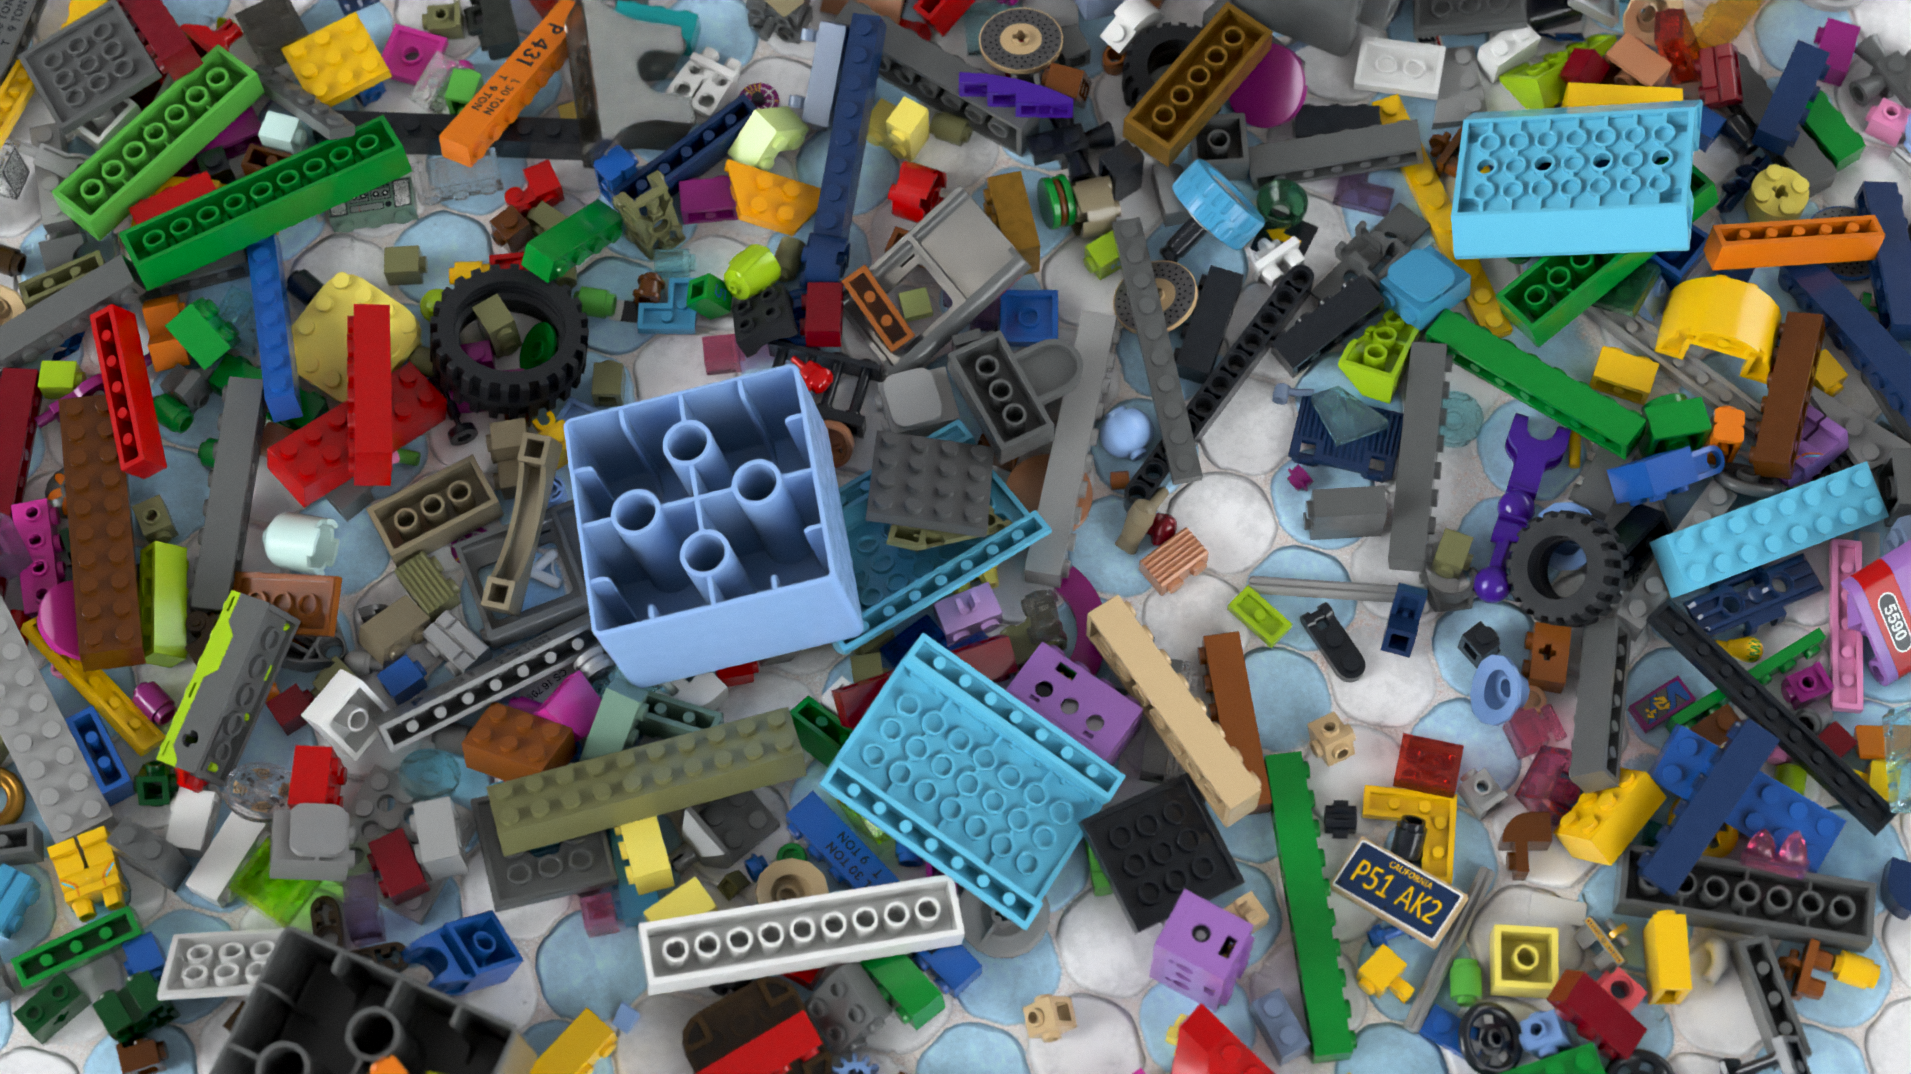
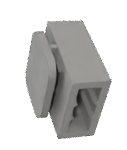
M945 366L932 370L915 368L892 374L884 382L877 383L878 394L873 396L877 412L883 411L885 420L881 421L883 431L927 437L956 419H960Z
M300 803L294 806L292 810L273 809L270 878L346 881L348 869H354L355 850H349V844H354L355 826L349 825V813H346L338 805Z

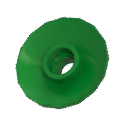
M547 322L537 323L527 333L520 350V368L527 370L537 367L556 354V332L552 325Z

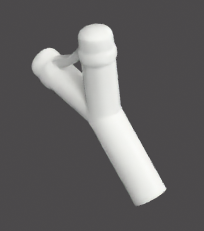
M551 548L546 551L533 564L530 578L558 589L562 584V580L557 577L554 569L555 559L558 557V552L555 549ZM550 563H551V570H552V574H553V575H551V574H549V573H547V572H545V571H542V570L545 569Z

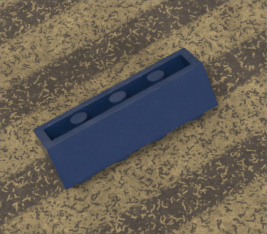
M1797 41L1752 139V144L1781 156L1784 155L1788 146L1794 147L1800 134L1795 129L1798 124L1804 125L1810 109L1805 107L1808 101L1814 103L1821 88L1816 86L1818 79L1824 81L1831 66L1826 64L1830 52L1803 41Z

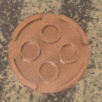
M1050 454L1036 455L1022 461L1012 470L1006 481L1008 488L1029 513L1034 510L1038 511ZM1086 472L1084 481H1088L1085 499H1079L1078 507H1082L1081 521L1079 525L1074 524L1073 531L1078 529L1087 519L1092 505L1093 490Z

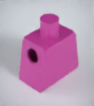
M578 670L567 676L533 715L573 728L574 740L577 742L584 737L588 738L602 700L583 673Z

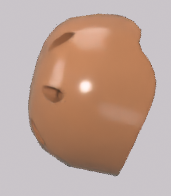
M824 420L829 434L834 466L838 468L846 464L851 458L855 447L854 437L845 424L835 420Z

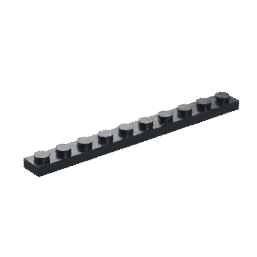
M1670 598L1666 599L1647 617L1645 621L1748 718L1780 739L1777 745L1874 836L1898 814L1885 799Z

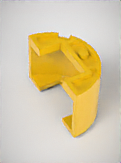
M1722 274L1714 277L1694 278L1680 283L1668 294L1654 352L1683 360L1690 344L1745 359L1741 367L1740 377L1767 384L1768 373L1772 371L1773 351L1778 343L1779 326L1782 323L1781 311L1775 301L1754 283H1746Z

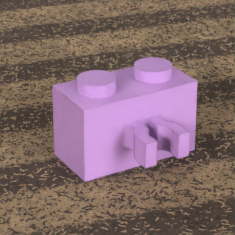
M989 582L933 603V614L947 645L954 642L955 644L964 643L972 635L979 632H992L1003 623V612Z

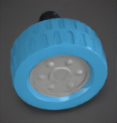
M1197 159L1177 178L1172 186L1175 195L1185 206L1191 217L1167 241L1165 247L1160 248L1159 252L1165 260L1178 263V260L1183 258L1207 233L1215 236L1230 248L1240 250L1261 230L1265 220L1252 202L1228 178L1208 162Z

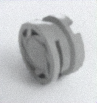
M602 645L586 651L573 664L575 671L580 670L592 688L596 687V683L604 685L615 678L613 673L615 671L617 673L620 672V669Z

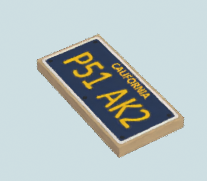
M1363 836L1359 839L1330 882V889L1433 949H1436L1469 899L1468 895Z

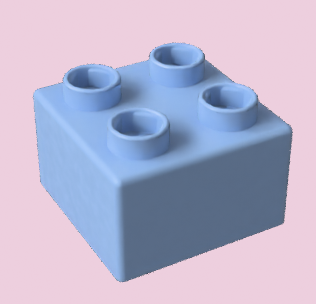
M787 364L574 417L565 422L564 434L592 631L630 684L642 689L833 643L862 634L864 624L829 434L797 366Z

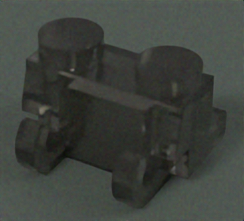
M1051 589L1036 590L1025 595V599L1021 600L1023 613L1026 617L1030 616L1032 626L1027 627V634L1032 644L1067 640L1066 633L1062 631L1063 625L1057 611L1056 602L1058 601V596Z

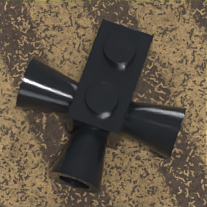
M1074 113L1073 118H1049L1055 128L1054 130L1027 136V145L1034 166L1058 160L1061 170L1068 169L1070 183L1097 177L1088 162L1089 150L1112 149L1116 146L1115 135L1110 121L1084 132L1081 123H1074Z

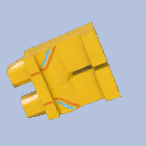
M105 826L78 835L79 843L73 837L47 847L50 859L54 863L65 901L81 922L95 919L97 913L94 904L101 901L105 902L106 908L109 911L125 907L124 892H127L128 889L124 882L118 855L106 842L111 833Z

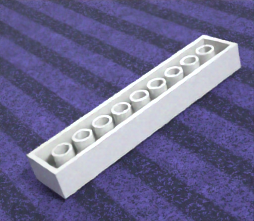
M940 875L639 923L638 935L649 996L961 945L965 932L955 882L947 875Z

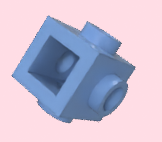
M1555 1009L1547 1012H1534L1528 1016V1019L1519 1022L1522 1033L1519 1034L1521 1045L1526 1052L1529 1051L1538 1060L1574 1047L1567 1023L1555 1014Z

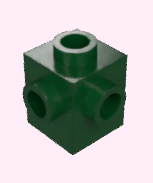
M152 760L143 764L133 779L134 792L138 793L139 806L150 805L160 807L170 805L173 796L179 789L174 768L158 760Z

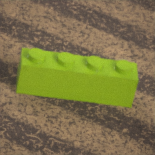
M154 541L140 550L139 595L145 660L147 664L172 668L184 661L188 654L185 646L188 645L186 642V619L188 617L187 599L189 589L187 587V572L189 561L187 559L186 547Z

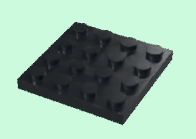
M1188 772L1089 816L1078 823L1135 935L1168 920L1184 889L1209 901L1245 883Z

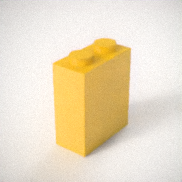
M1661 910L1652 916L1642 930L1648 1005H1680L1692 990L1686 914H1676L1674 910Z

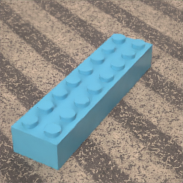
M1866 461L1668 534L1649 543L1672 599L1889 517V514Z

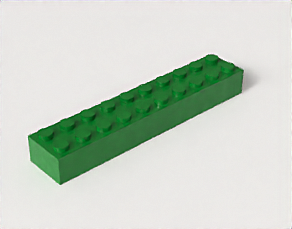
M381 115L355 127V136L323 141L118 234L146 290L149 291L413 171L403 145L385 116Z

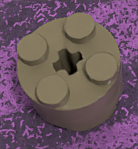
M1100 176L1070 183L1076 204V221L1071 226L1075 236H1080L1079 239H1085L1110 232L1112 230V222L1116 221V217L1121 216L1120 203L1118 200H1113L1111 193L1112 182L1110 177Z

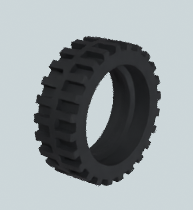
M499 264L490 265V271L482 272L480 268L471 271V277L465 279L463 276L455 279L454 289L446 287L442 292V302L436 301L433 307V316L430 320V362H432V371L435 378L440 377V387L445 393L452 390L453 401L461 405L464 401L470 404L469 411L476 414L479 413L480 409L488 411L489 418L498 419V414H508L509 420L518 419V414L528 413L529 418L538 416V410L545 407L548 412L555 409L557 399L560 398L565 402L571 396V387L577 389L581 382V373L584 374L586 368L589 329L587 328L586 312L582 313L580 299L578 297L571 299L572 289L566 284L561 287L557 285V278L547 283L531 271L520 270L519 264H511L510 269H500ZM498 294L509 312L525 314L552 325L559 339V347L553 357L537 367L522 371H500L483 366L470 358L460 347L459 336L466 326L476 320L472 307Z

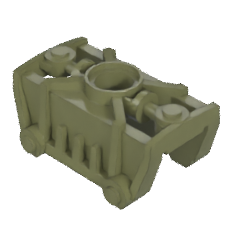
M658 170L647 176L652 189L636 198L635 201L623 191L612 198V203L615 208L620 210L627 229L624 231L627 241L633 242L650 261L671 251L686 239L681 231L683 228L677 219L676 210L672 205L673 199L668 193L669 188L665 183V178ZM645 206L648 209V215H641L639 208ZM663 219L662 223L654 228L655 224ZM670 230H671V232L674 234L675 238H674V237L669 238V237H670V233H669ZM658 240V247L653 250V245Z

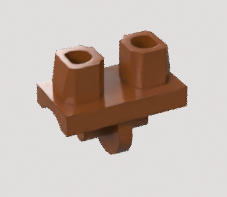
M1463 124L1451 141L1449 140L1452 135L1449 132H1444L1443 135L1434 134L1429 140L1432 148L1430 155L1437 158L1441 154L1436 161L1437 168L1435 169L1439 178L1444 173L1456 178L1458 157L1456 156L1460 150Z
M1811 938L1809 945L1804 946L1800 960H1798L1800 951L1796 949H1791L1788 957L1780 956L1778 958V964L1784 970V980L1792 981L1793 974L1796 973L1790 994L1793 1000L1799 1001L1802 997L1819 1000L1824 994L1826 982L1811 977L1813 968L1827 973L1832 965L1834 954L1819 948L1821 941Z

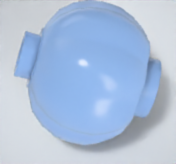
M1120 406L1110 411L1105 416L1106 421L1100 429V441L1104 449L1117 458H1131L1132 461H1137L1148 454L1146 448L1154 438V426L1150 417L1139 409H1127L1126 406Z

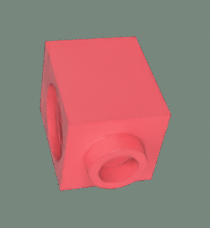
M1620 967L1612 974L1606 970L1596 981L1629 1013L1633 1011L1648 993ZM1612 986L1620 987L1625 993V998L1615 997L1611 993L1610 988Z

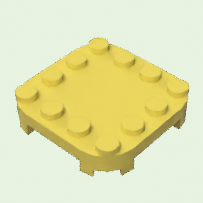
M345 272L335 274L333 278L323 285L291 326L298 377H302L339 404L348 400L347 316H353L354 304L390 305L391 373L404 364L418 345L422 346L423 344L421 342L422 330L419 325L420 322L405 306L365 279Z

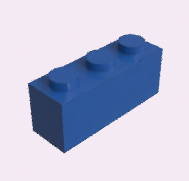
M92 705L66 718L65 721L109 806L111 807L137 794L134 792L133 781L94 706Z

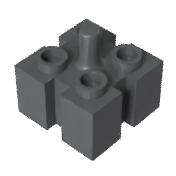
M746 0V6L749 9V26L755 31L760 32L759 38L763 41H769L772 33L776 32L777 37L782 41L800 44L802 41L800 39L802 28L808 29L813 19L812 6L809 5L811 0H805L802 5L785 18L765 0Z

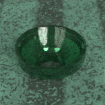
M1275 179L1263 185L1259 190L1256 207L1263 216L1265 223L1269 226L1279 229L1291 228L1300 223L1308 209V196L1305 190L1296 182L1287 179ZM1277 205H1283L1287 207L1289 214L1285 217H1278L1273 213L1272 209Z

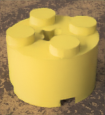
M1777 164L1769 165L1767 169L1758 173L1754 178L1745 198L1744 208L1749 215L1748 219L1751 223L1799 220L1809 199V182L1792 169L1781 167Z

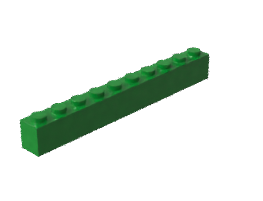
M1302 751L1265 755L1264 763L1272 799L1270 812L1308 1040L1311 1043L1312 1064L1348 1060L1353 1054V1049H1357V1039L1355 1031L1349 1030L1347 1018L1352 1017L1351 1004L1349 999H1344L1342 988L1346 987V975L1344 968L1339 969L1337 957H1341V946L1339 938L1333 937L1332 927L1336 926L1334 909L1328 908L1327 897L1331 896L1330 883L1328 878H1323L1321 868L1326 866L1323 848L1318 849L1317 838L1320 837L1319 820L1313 819L1311 808H1315L1314 791L1308 790L1306 779H1310L1308 760L1303 761Z

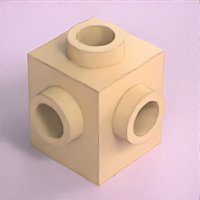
M1334 711L1307 724L1310 748L1315 757H1321L1328 767L1355 755L1353 741L1356 740L1355 733L1349 724L1344 725Z
M1044 994L1035 997L1034 1003L1023 1007L1029 1038H1041L1045 1043L1054 1042L1062 1038L1061 1034L1077 1028L1071 997Z

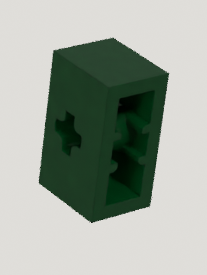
M62 971L18 1008L13 1015L30 1035L43 1045L92 1002L79 986Z

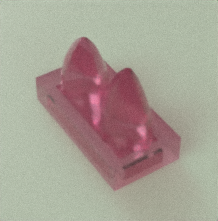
M1766 828L1753 835L1747 847L1743 850L1740 859L1741 865L1803 880L1808 874L1811 862L1807 860L1806 843L1799 830H1796L1786 838L1778 853L1775 852L1774 840Z

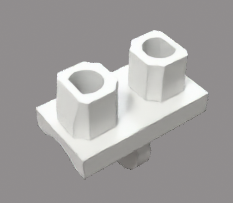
M1295 236L1283 244L1278 239L1272 242L1266 238L1259 240V251L1254 254L1257 260L1254 263L1255 272L1252 274L1255 281L1259 282L1263 279L1273 288L1284 278V273L1279 267L1285 264L1291 269L1298 264L1304 265L1305 258L1299 251L1300 241Z

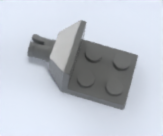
M752 790L714 800L698 813L692 807H688L685 809L681 832L683 842L673 852L667 854L669 863L672 868L675 867V872L680 876L698 861L704 867L728 869L781 827L780 823Z

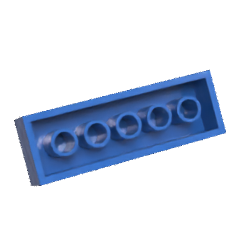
M1676 723L1647 773L1657 784L1682 798L1688 799L1694 790L1690 787L1693 780L1700 772L1706 773L1711 765L1708 759L1718 746ZM1762 771L1758 772L1725 820L1726 824L1811 873L1818 871L1847 822Z

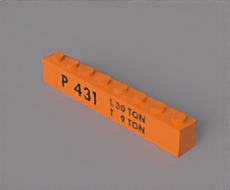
M560 0L439 135L442 156L470 168L479 159L483 158L487 149L494 141L501 137L502 132L510 123L516 120L524 107L532 102L533 97L538 91L547 85L548 80L553 74L562 68L568 57L577 51L582 41L592 34L594 21L591 8L571 0Z

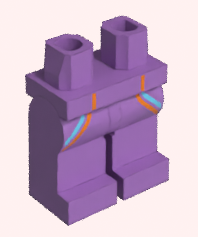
M1809 405L1792 480L1778 478L1781 483L1788 488L1793 487L1800 481L1804 484L1809 483L1812 480V476L1817 475L1849 448L1847 430L1828 417L1824 419L1823 413Z

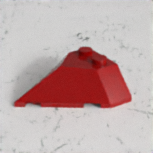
M1202 1003L1179 1025L1175 1057H1173L1171 1074H1275Z

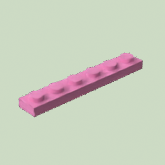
M1832 538L1829 542L1830 680L1834 685V689L1830 693V708L1835 712L1861 714L1864 710L1863 635L1859 631L1848 628L1847 594L1849 593L1842 588L1840 582L1862 569V541Z

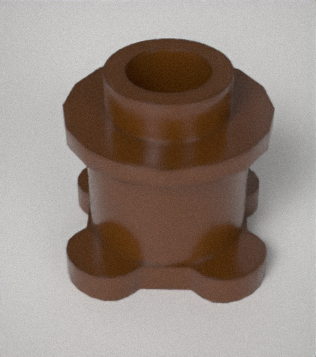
M653 272L640 275L637 280L639 287L633 290V303L639 306V303H660V293L665 289V281L662 280L660 275Z

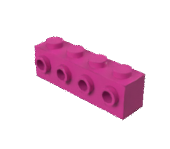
M47 498L11 505L24 614L32 619L38 616L39 605L45 594L55 585L64 582L66 564L64 561H61L60 552L64 551V543L61 534L57 532V525L61 524L59 510L57 507H53Z

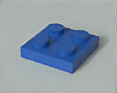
M1007 290L1000 296V331L1010 347H1029L1046 339H1058V290Z

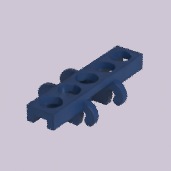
M1767 155L1762 159L1760 156L1756 157L1751 165L1743 164L1737 167L1735 172L1742 178L1727 181L1721 186L1727 194L1716 206L1720 214L1731 212L1751 188L1752 182L1758 173L1769 166L1772 161Z

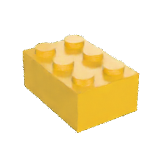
M1620 767L1619 786L1587 794L1583 792L1570 812L1561 818L1560 824L1553 831V834L1573 858L1612 866L1667 797L1647 772Z

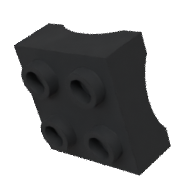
M783 283L769 287L762 293L742 300L737 305L731 307L736 343L747 358L757 354L761 347L773 340L790 338L799 334L793 315V298Z

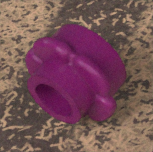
M1299 464L1292 470L1288 469L1291 475L1287 477V480L1297 491L1302 488L1308 491V487L1314 481Z

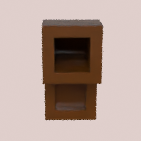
M1550 812L1522 813L1515 816L1506 825L1498 843V851H1510L1506 853L1507 871H1512V881H1525L1530 872L1528 851H1548L1552 843Z

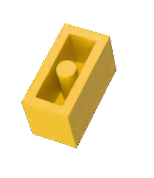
M1602 346L1589 386L1594 390L1644 406L1651 392L1659 363L1653 362L1645 356H1634L1625 353L1617 347Z

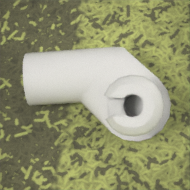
M1711 937L1705 942V949L1707 953L1711 954L1712 963L1701 977L1705 982L1714 986L1729 967L1730 960L1728 945L1720 938Z

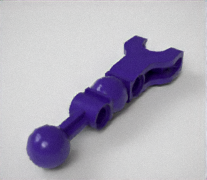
M1516 413L1505 442V450L1513 462V469L1506 492L1498 501V518L1490 542L1496 545L1489 566L1481 569L1476 574L1473 584L1474 591L1479 599L1486 603L1496 604L1508 597L1511 592L1512 586L1508 585L1506 577L1508 576L1506 560L1510 559L1512 554L1509 548L1512 542H1518L1520 539L1517 536L1522 527L1526 528L1528 522L1532 520L1535 514L1534 500L1544 472L1552 470L1561 464L1568 445L1571 429L1558 426L1552 438L1537 440L1527 430L1528 416Z

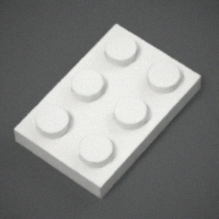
M1362 36L1354 89L1437 100L1446 46Z

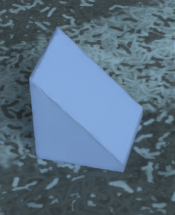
M622 1001L612 1024L628 1034L640 1018L639 1012Z

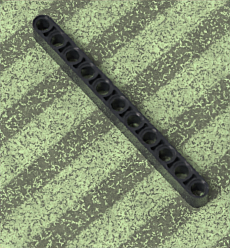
M1298 264L1289 270L1186 406L1195 446L1204 437L1270 349L1273 337L1286 328L1310 296L1314 281V273L1310 267ZM1301 280L1304 281L1306 284L1299 285L1296 284L1294 281ZM1286 301L1290 305L1282 306L1278 302ZM1264 322H1270V323H1272L1274 326H1273V327H1266V326H1264L1262 323H1264ZM1253 343L1258 348L1252 349L1247 347L1246 344ZM1239 365L1242 367V369L1234 370L1229 366ZM1222 386L1226 390L1223 392H1218L1214 389V387ZM1207 408L1210 412L1200 413L1197 409ZM1162 439L1126 485L1123 506L1127 513L1135 502L1130 498L1131 496L1140 495L1149 501L1160 487H1166L1171 480L1167 458L1163 454L1165 450ZM1150 473H1157L1161 477L1158 479H1151L1147 475Z

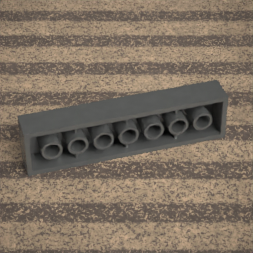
M849 0L833 22L851 25L853 13L881 15L872 11L865 3ZM881 16L887 29L878 77L941 113L945 111L970 120L969 126L973 127V131L1022 157L1028 148L1027 136L1039 133V117H1016V107H987V97L959 96V72L988 73L981 68L976 69L967 64L960 56L951 55L942 50L937 43L922 39L915 31L908 28L904 29L897 25L890 17Z
M1629 844L1617 858L1612 913L1651 919L1658 911L1674 910L1676 914H1686V923L1690 926L1752 936L1767 934L1771 939L1808 945L1812 938L1821 941L1819 945L1821 947L1864 953L1873 944L1877 883L1701 855L1676 893L1667 896L1636 874L1640 868L1637 865L1638 860L1647 849L1652 851L1653 847Z

